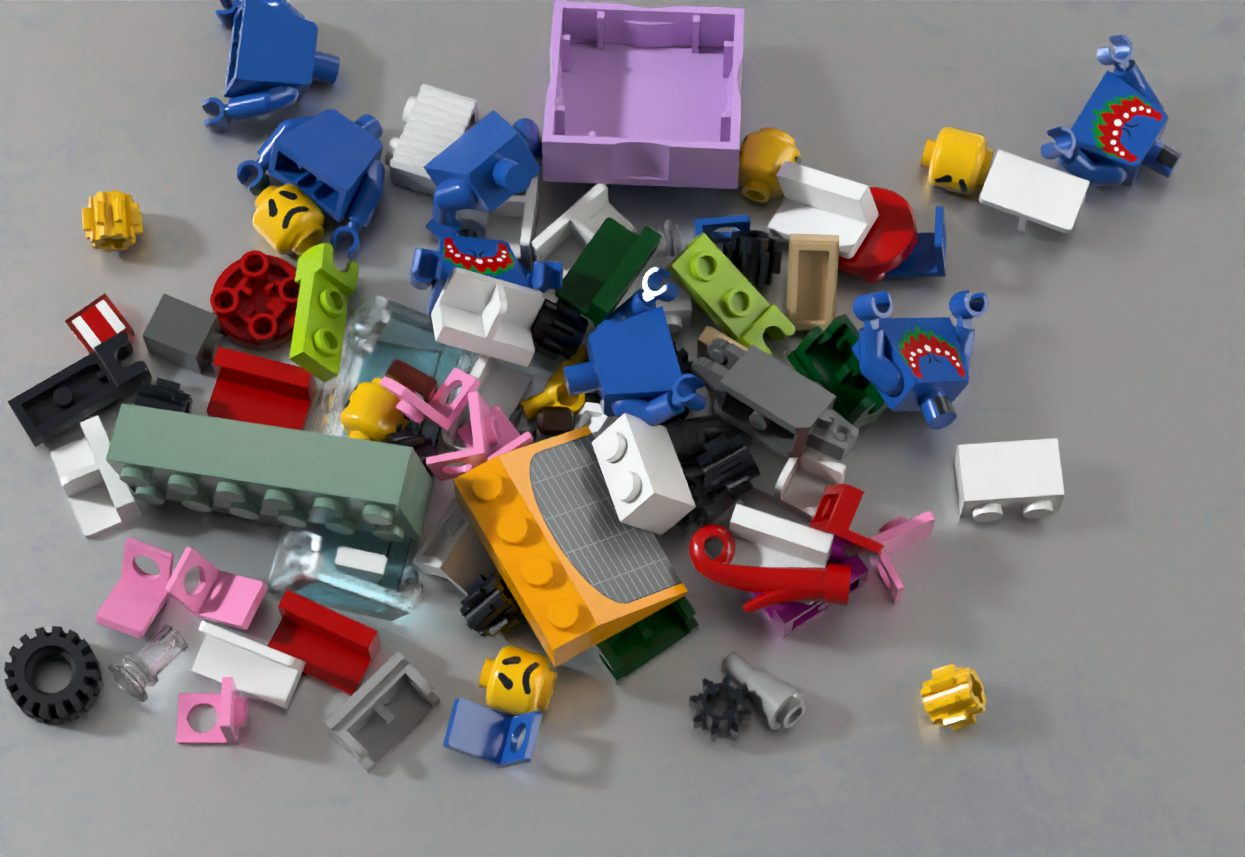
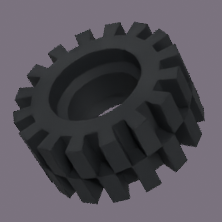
M52 626V632L47 633L44 627L35 629L37 636L30 639L25 634L20 638L23 645L19 649L14 646L11 648L9 655L12 661L11 663L5 662L4 671L8 676L7 679H4L6 687L17 706L29 718L32 715L37 722L46 724L48 719L54 725L63 724L62 718L68 716L71 721L80 718L77 712L81 708L88 712L93 706L90 700L91 697L99 696L101 689L98 681H102V672L98 667L99 662L86 640H81L78 633L69 629L68 633H65L62 627ZM52 658L67 661L72 667V678L63 690L56 693H46L36 687L34 676L40 664Z

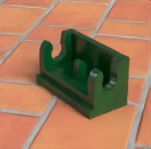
M843 314L837 316L827 326L825 331L820 326L812 329L798 347L790 352L787 359L798 373L809 380L818 382L827 391L836 395L832 409L858 429L876 422L888 406L876 387L860 372L859 361L852 350L854 344L859 340V332L847 315Z
M684 596L590 649L616 685H618L698 630L699 624L693 617L696 612Z

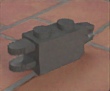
M719 337L717 339L714 338L707 347L708 357L711 359L701 356L690 366V372L705 383L704 387L716 394L712 412L786 458L801 457L808 447H811L841 461L856 443L859 430L832 409L836 395L827 391L818 382L809 380L783 364L777 357L765 353L754 345H751L745 351L737 345L729 343L728 340L720 339Z

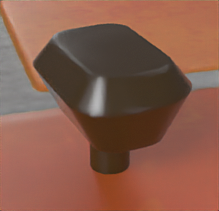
M565 406L542 407L537 413V428L544 436H557L572 431L575 428L574 413L569 407Z

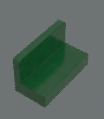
M606 218L563 278L562 290H556L555 296L599 325L618 306L655 253L662 236L647 225L639 235H636L614 219Z

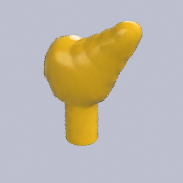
M580 345L570 360L566 359L562 363L560 368L557 369L545 384L544 392L520 402L521 410L527 420L536 417L538 411L545 406L569 407L574 415L581 410L586 402L585 393L569 396L563 367L580 364L586 360L587 349L585 346Z

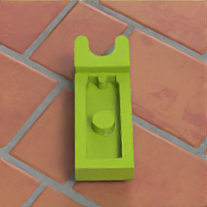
M705 233L697 235L665 268L728 337L746 348L754 345L765 353L772 355L771 350L764 343V332L775 341L795 333V327L776 305L770 306L766 299Z
M321 243L313 246L298 258L295 282L300 285L289 356L290 360L323 382H327L339 375L349 295L356 292L359 266L354 260L348 262L343 270L339 271L333 261L334 250L330 243Z

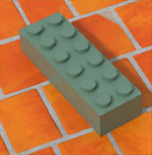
M121 403L106 461L118 473L120 480L132 489L135 497L147 503L164 504L165 499L181 501L187 508L201 512H210L213 506L229 509L232 514L246 519H258L260 514L276 516L280 522L296 527H305L307 521L325 524L327 529L341 534H354L355 529L372 531L376 537L391 542H402L404 537L421 539L434 486L433 479L413 447Z

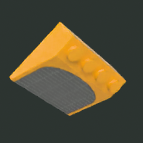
M588 426L498 455L453 479L458 504L554 667L561 665L688 594V590L654 534L620 522L591 443L595 437Z

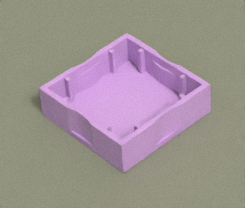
M554 1L550 41V84L546 90L542 137L543 181L738 189L745 8L701 6L645 8L622 3Z

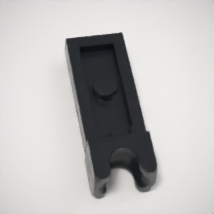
M118 333L94 347L95 352L8 401L10 408L34 447L117 399L130 397L138 391L139 387L143 386V382L151 383L152 376L145 362L138 361L129 366H121L134 352L126 333Z

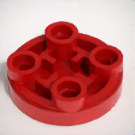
M869 187L879 213L878 218L855 255L850 259L841 256L838 259V269L840 271L858 276L860 280L867 283L881 280L886 272L903 263L919 240L915 215L909 203L896 192L880 187Z
M257 250L246 252L240 260L228 266L218 277L210 296L212 312L218 316L222 334L232 343L250 350L274 349L292 340L300 285L295 282L297 269L284 259L265 255Z

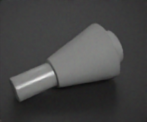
M735 651L729 653L722 661L721 667L739 681L743 688L749 690V698L771 730L779 729L782 726L790 728L800 719L806 708V705L803 703L805 698L804 690L760 669L756 670Z

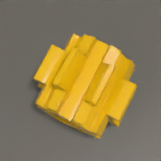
M119 190L101 191L96 193V196L89 198V208H82L83 231L86 232V239H91L92 247L95 249H102L104 252L127 250L130 245H135L136 235L143 233L142 214L139 211V204L133 202L132 195L129 193L124 194Z
M954 663L932 670L933 679L924 681L922 683L923 689H921L924 708L930 716L931 722L934 725L938 724V726H952L954 730L976 723L975 715L986 710L984 706L987 704L984 686L977 676V672L969 667L963 668L961 666L956 668Z

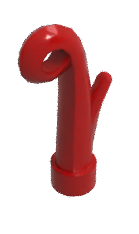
M717 524L706 525L698 529L692 536L689 545V555L695 569L704 577L720 585L748 592L762 593L744 604L743 610L745 613H753L770 606L798 601H824V604L848 606L852 567L850 565L828 563L827 568L734 565L730 563L736 550L735 539L727 528ZM711 540H717L723 544L724 548L722 553L712 560L705 553L704 548Z

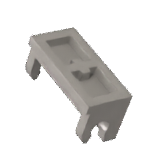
M397 651L325 722L329 736L369 773L440 703V698L432 691L434 687Z

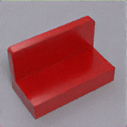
M218 346L212 364L217 380L206 410L208 416L304 431L317 391L314 375L302 367Z
M848 484L826 486L809 527L834 535L833 544L858 555H881L885 545L849 530L864 491Z
M287 589L278 605L282 619L268 647L305 661L303 675L348 696H352L360 688L381 647L378 631Z

